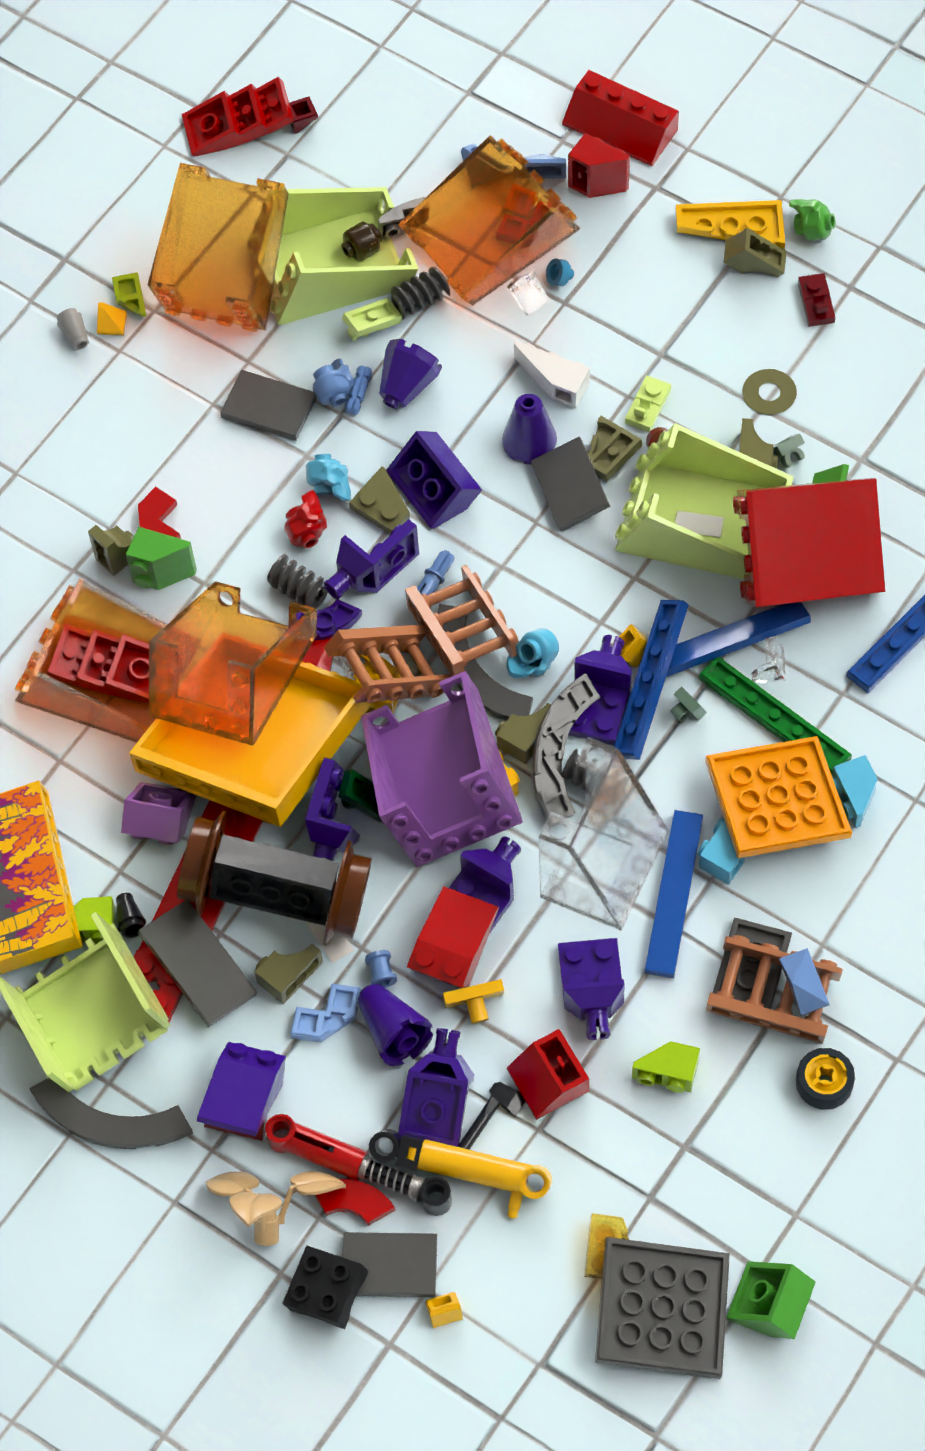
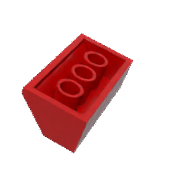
M588 69L575 87L562 125L583 135L587 133L593 137H598L604 143L623 150L630 157L653 166L678 131L679 111Z

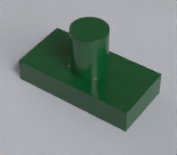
M353 769L344 771L338 794L342 805L346 809L357 808L376 821L383 822L379 817L373 782Z

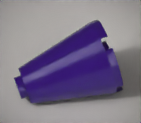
M524 394L517 398L502 435V443L507 455L513 460L518 459L524 461V464L529 465L531 460L553 450L557 443L556 431L541 399L534 394Z
M380 984L368 985L361 990L358 997V1005L383 1062L389 1066H400L405 1064L402 1061L409 1056L412 1059L418 1057L428 1047L433 1038V1033L430 1031L433 1026L430 1021Z

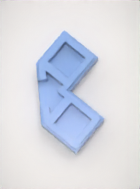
M331 983L326 1011L296 1007L290 1034L291 1038L321 1043L354 1021L357 1015L358 997L361 988Z

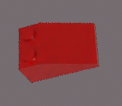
M443 886L417 938L407 968L460 989L469 987L499 907Z

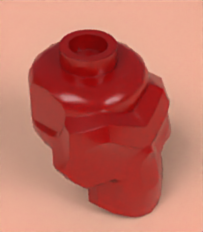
M314 490L302 495L303 504L293 507L285 515L287 521L285 522L284 530L293 546L304 548L315 546L323 531L327 528V520L321 509L320 500Z

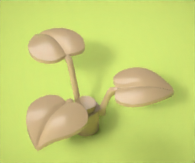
M318 1171L303 1172L290 1179V1183L293 1186L289 1187L282 1205V1200L276 1195L253 1193L251 1189L259 1186V1180L249 1173L227 1172L206 1181L207 1189L210 1192L219 1196H231L229 1199L231 1209L248 1227L254 1223V1242L262 1246L275 1245L279 1242V1224L285 1223V1214L291 1197L295 1192L301 1195H318L346 1188V1184L330 1174ZM281 1208L279 1215H277L276 1211Z

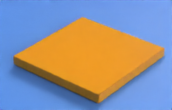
M818 736L706 755L705 763L737 858L851 838L852 831Z

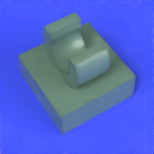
M801 434L789 436L773 446V455L781 457L782 464L785 467L793 465L790 460L791 453L796 456L798 461L805 458L804 452L797 448L805 443Z
M682 686L673 694L680 703L675 705L670 712L681 723L685 722L691 713L698 720L707 713Z

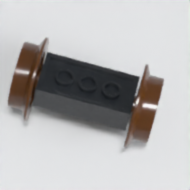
M222 811L215 821L196 817L184 854L178 882L177 898L195 902L199 916H202L208 898L314 924L326 925L323 940L324 946H327L334 936L353 940L372 858L354 854L352 841L348 840L337 878L339 862L224 835L227 811Z

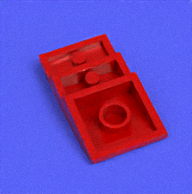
M279 77L258 88L249 84L231 95L223 91L181 114L191 154L194 157L250 142L294 122L285 85Z
M65 623L46 676L102 694L159 704L176 653L122 634L121 638L96 629L91 633Z

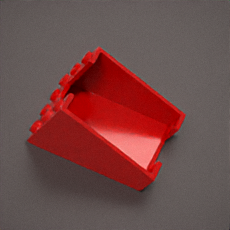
M876 478L737 490V496L733 497L734 514H739V519L746 521V526L741 527L743 544L747 543L748 555H744L745 572H750V574L744 575V581L740 582L741 598H744L746 603L754 607L886 592Z

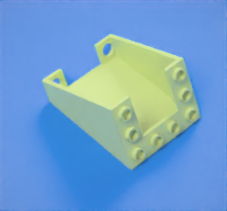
M386 187L279 189L269 191L266 201L262 204L260 215L255 220L252 234L248 237L247 247L253 255L255 270L260 274L263 291L267 294L270 302V311L274 314L278 325L390 294L393 286L400 287L403 281L410 283V278L415 276L418 271L410 248H406L401 259H399L391 238L382 239L379 251L363 261H357L353 257L348 258L341 247V244L344 243L343 233L362 221L368 224L372 223L378 229V219L394 208ZM383 201H384V203H385V210H384V211H383Z
M674 423L667 432L663 431L657 443L653 442L645 455H640L636 463L635 469L638 470V473L629 487V492L632 493L630 500L625 503L622 510V515L625 518L615 534V538L618 539L615 550L744 579V575L750 574V572H745L744 555H748L747 543L743 544L741 527L746 526V521L739 519V514H734L733 497L737 496V490L792 485L794 477ZM677 511L724 517L721 537L700 535L675 524Z

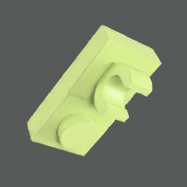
M385 298L345 312L342 320L348 326V335L355 341L357 337L363 335L366 337L374 331H380L399 324L402 315L389 298Z
M646 375L625 417V424L650 432L671 391V384Z

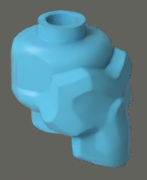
M331 454L315 455V460L306 464L307 483L314 486V491L317 495L333 494L345 502L351 500V489L348 482V469L346 465H341L340 461L331 459Z
M538 628L526 633L516 645L517 656L511 658L508 655L506 668L508 674L513 678H524L530 675L540 676L550 669L551 662L555 660L559 652V643L556 636L544 628Z

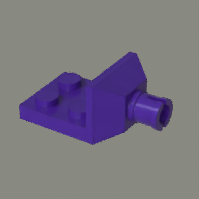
M408 519L402 526H396L383 543H378L373 547L370 555L344 535L340 541L336 560L337 571L329 580L323 583L326 591L336 600H339L352 587L357 592H379L420 554L417 525Z
M605 635L602 638L600 651L593 650L575 659L574 681L586 673L600 699L584 710L576 722H574L568 735L614 746L631 694L632 670L623 657L620 656L625 645L624 640L615 636L612 646V643H610L612 635Z
M328 758L323 759L306 813L305 822L310 841L315 844L313 856L334 861L337 852H345L348 840L352 841L353 846L359 841L360 834L349 825L329 820H333L337 812L338 803L335 800L341 787L344 770L335 760Z
M506 836L500 839L492 852L488 849L463 851L460 855L461 871L449 887V889L499 907L491 931L514 901L511 863L521 852V847L514 840L508 845L510 838Z
M617 938L558 943L564 1009L578 1019L586 1020L587 1039L597 1040L596 1027H599L600 1040L609 1038L611 1032L608 1018H611L624 1004L625 983L621 975Z
M437 1028L433 1050L408 1070L398 1133L401 1137L405 1133L426 1137L427 1140L458 1147L469 1085L474 1081L475 1075L462 1055H457L458 1040L461 1032L451 1030L446 1042L448 1029Z

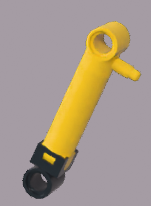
M384 1129L377 1132L369 1142V1152L379 1162H388L397 1158L395 1166L415 1171L419 1169L510 1191L507 1215L514 1219L517 1218L523 1195L530 1199L541 1198L550 1190L552 1185L550 1171L541 1165H530L447 1145L410 1133H405L401 1137L395 1130ZM382 1137L392 1141L393 1150L391 1153H384L380 1150L379 1141ZM529 1175H540L544 1181L543 1188L539 1190L532 1189L528 1184Z

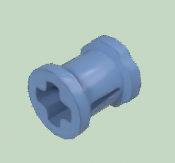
M388 950L374 951L366 955L365 963L370 967L372 975L371 985L380 984L386 988L397 982L396 974L392 973L390 966L391 954Z

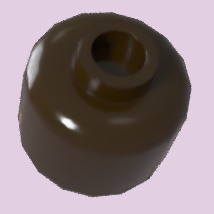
M362 221L343 233L344 243L341 244V247L348 258L353 257L357 261H363L379 251L382 237L374 224Z

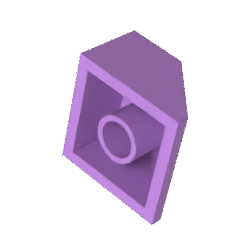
M140 782L124 800L121 833L130 834V837L134 839H157L159 843L166 845L178 843L186 833L196 795L187 794L185 791L182 792L176 788Z

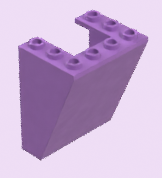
M466 671L439 682L449 701L399 722L390 708L385 705L361 716L379 817L416 867L523 823L477 687ZM457 683L463 684L462 691H453L451 687ZM378 717H385L388 719V721L383 725H375L372 723Z

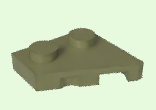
M600 416L597 421L596 435H593L591 450L588 454L597 476L608 482L642 447V440L612 421Z
M382 466L349 502L351 510L388 534H391L396 526H402L410 518L407 506L386 469Z

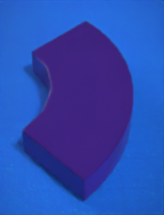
M336 600L331 606L319 611L299 609L285 629V634L295 639L310 641L332 638L338 630L350 629L361 618L362 610L341 600Z

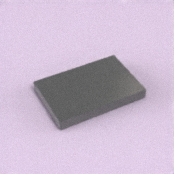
M241 370L220 413L221 418L297 441L317 397L313 391Z
M580 436L531 460V464L560 531L611 507Z
M734 917L729 937L740 935L748 938L750 943L760 946L762 943L777 946L779 951L787 953L792 932ZM724 951L712 993L716 994L717 991L721 990L731 954L730 951ZM742 956L732 992L734 999L743 1002L750 999L760 963L759 959ZM773 963L771 965L761 1002L764 1004V1008H772L782 973L781 965Z
M344 1232L343 1258L361 1263L369 1271L356 1296L436 1297L437 1234Z

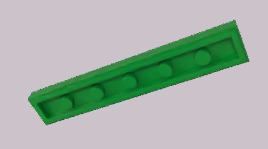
M717 657L713 659L699 674V680L783 742L818 736L831 775L834 766L852 759L850 752L722 658Z

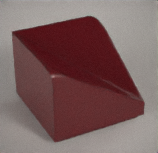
M310 96L289 102L294 122L290 123L295 134L318 118Z

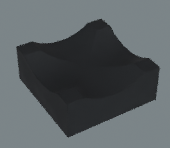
M306 1245L282 1304L290 1311L345 1329L349 1321L354 1299L369 1271L361 1263Z

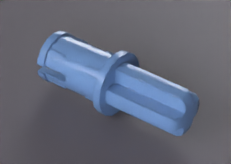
M441 551L432 566L424 571L425 576L417 587L420 594L425 593L429 595L434 593L439 584L444 583V576L455 559L454 555L449 551Z

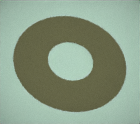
M763 369L754 372L746 379L742 393L745 402L753 410L762 414H778L786 411L793 405L797 396V389L792 378L786 373L776 369ZM770 382L778 385L780 396L772 401L761 398L759 388L764 383Z

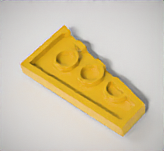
M782 200L676 204L675 213L678 233L728 240L744 229L749 228L785 250Z

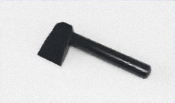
M502 1082L494 1083L489 1090V1100L458 1147L471 1149L499 1105L516 1117L525 1104V1100L520 1092Z

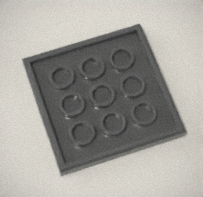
M606 1237L604 1240L595 1363L721 1379L723 1373L730 1253Z

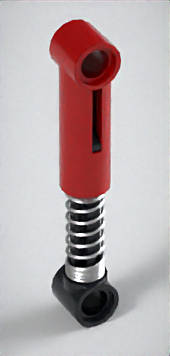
M285 1114L274 1115L266 1123L265 1131L268 1144L276 1152L290 1153L354 1180H366L368 1178L370 1183L377 1182L378 1186L385 1185L386 1189L392 1188L394 1193L400 1191L402 1196L407 1194L409 1199L411 1198V1200L416 1201L417 1204L423 1207L425 1212L433 1216L443 1215L451 1207L450 1185L441 1177L435 1176L424 1179L419 1176L416 1177L415 1174L412 1177L408 1175L407 1171L405 1173L400 1172V1168L395 1170L392 1169V1165L387 1167L384 1162L380 1164L377 1160L373 1161V1157L369 1156V1152L295 1123L291 1117ZM280 1129L289 1131L288 1135L284 1138L274 1136ZM437 1191L444 1194L443 1198L439 1201H432L428 1198L432 1192Z

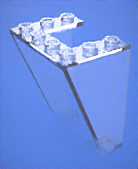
M588 737L576 761V765L586 768V803L576 822L551 812L539 835L540 898L622 931L668 834V828L620 750ZM555 825H563L567 828L568 833L565 837L557 839L550 834V829Z

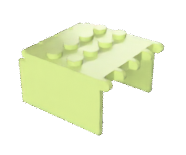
M96 912L91 917L104 938L102 941L95 945L93 940L89 938L85 941L89 948L87 951L71 961L66 954L63 955L60 959L64 966L47 977L39 971L35 974L39 982L24 992L19 986L14 988L0 977V991L46 1076L67 1092L73 1089L77 1091L93 1081L94 1076L91 1070L94 1069L100 1076L120 1063L116 1055L120 1052L121 1056L126 1059L143 1048L145 1044L141 1037L145 1036L149 1042H152L168 1031L167 1028L170 1026L166 1013L118 929L113 923L109 925Z

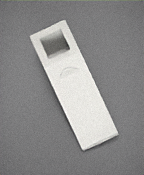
M515 340L514 359L551 399L577 408L590 384V368L580 362L564 359L556 353L540 350L530 343H522Z

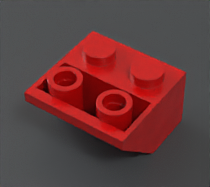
M585 133L568 154V187L589 198L626 192L629 189L630 155L621 149H616L604 143L598 137Z
M560 1029L533 1042L506 1068L536 1120L589 1092V1077Z

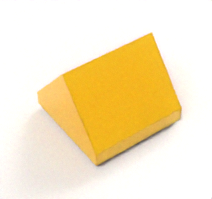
M455 1292L425 1301L433 1328L463 1319L461 1306Z

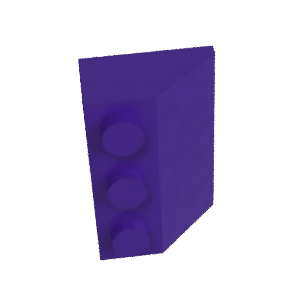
M416 431L386 469L387 473L431 529H435L467 510L482 491L481 487L437 432Z

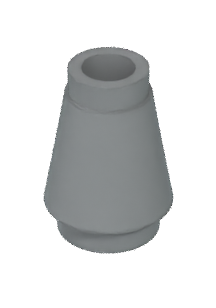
M69 308L59 313L57 316V326L76 350L86 347L89 344L82 314L77 312L75 308Z

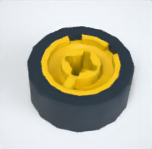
M818 1048L808 1052L800 1061L796 1074V1088L801 1098L810 1106L821 1110L834 1109L843 1105L850 1097L855 1082L854 1067L849 1058L842 1052L832 1048ZM828 1075L831 1078V1082L824 1079L820 1081V1076Z

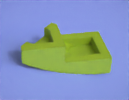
M138 272L112 277L117 304L142 317L147 316Z

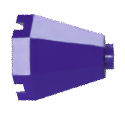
M400 338L390 340L385 349L379 391L380 396L383 398V403L393 409L406 407L438 377L442 369V365L438 364L439 360L436 356L416 344H412L410 348L404 346L406 341Z

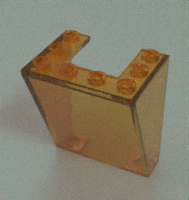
M492 135L485 139L398 224L416 245L424 249L449 278L447 282L459 296L472 306L580 229L575 222L578 217L568 206L566 207L560 201L561 198L552 188L547 191L542 185L545 181L535 169L531 172L526 167L529 163L527 159L510 144L508 145L504 139L500 138L497 140Z
M180 162L147 284L166 313L180 316L181 313L189 314L191 318L199 321H206V318L216 320V323L223 326H231L232 324L242 325L243 329L251 332H257V329L266 330L289 194L284 183L257 178L256 184L258 186L211 177L205 167Z
M79 578L74 587L68 586L65 594L50 617V620L54 621L51 629H44L38 643L42 644L39 653L33 651L24 673L16 684L15 690L19 691L15 701L138 742L172 699L183 674L190 667L201 641ZM65 623L91 633L96 629L121 638L122 634L176 653L159 704L102 694L56 680L46 675Z
M215 581L149 641V716L253 746L316 638L317 608L291 602L289 604L288 626L240 613L241 588ZM221 592H227L232 597L233 603L231 605L225 604L221 600ZM298 612L304 613L305 615L297 620L296 614Z

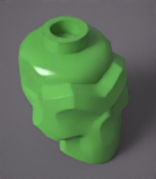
M793 199L789 201V207L794 208L798 212L794 217V229L797 235H804L807 240L811 241L825 240L830 236L832 229L835 228L836 220L834 214L830 213L825 204L816 199Z

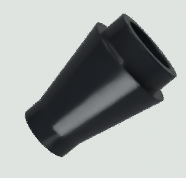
M121 893L115 899L117 904V929L124 937L134 938L139 936V930L146 925V919L135 903L133 895L131 893Z

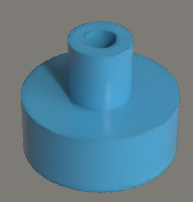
M555 258L549 262L546 269V279L549 284L564 286L574 277V271L567 260Z

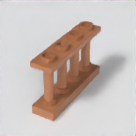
M467 565L461 567L462 581L429 595L425 593L420 594L415 585L405 589L408 609L418 625H423L428 641L451 677L464 672L467 662L502 647H505L511 658L517 656L516 645L519 643L514 629H508L506 626V620L502 611L495 609L490 593L483 591L479 576L476 572L472 573ZM465 591H468L473 598L471 601L440 614L431 611L432 605ZM480 609L485 617L451 633L443 630V624ZM490 628L497 635L496 638L462 652L455 649V643Z
M423 625L338 630L324 647L328 657L342 656L348 660L362 685L353 697L356 703H374L383 700L396 701L407 698L413 700L419 697L430 696L435 698L444 693L439 682L451 677L450 674L435 675L419 648L420 642L427 635ZM400 652L410 654L422 676L414 677ZM379 653L389 655L401 678L392 677ZM358 655H364L369 658L380 680L371 679Z
M740 935L726 936L723 949L731 952L721 990L717 991L716 994L710 992L706 1011L823 1044L828 1025L822 1024L823 1021L820 1019L823 1008L810 1012L805 1018L793 1016L791 1008L794 997L787 979L779 1008H775V1010L764 1008V1004L761 1003L772 963L781 965L779 958L790 954L779 951V948L772 944L762 943L760 946L750 943L748 938ZM743 955L760 960L751 996L746 1002L736 1000L732 995ZM821 959L820 962L812 960L827 995L830 980L840 981L843 969L837 967V963L830 960Z

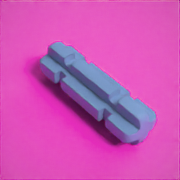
M361 365L357 368L354 386L351 387L348 394L349 398L344 406L347 414L357 415L360 411V404L363 402L368 387L367 383L370 382L372 376L370 367Z

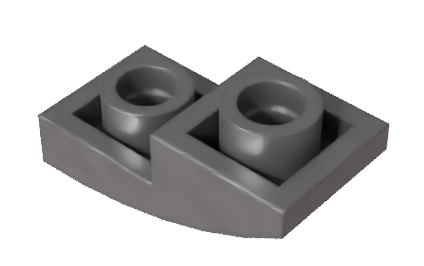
M425 197L405 202L382 215L378 219V231L382 239L404 235V226L426 222L427 202Z

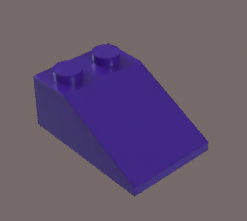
M228 1042L216 1064L197 1116V1122L256 1137L283 1086L286 1056L276 1054L270 1050L248 1047L242 1043Z

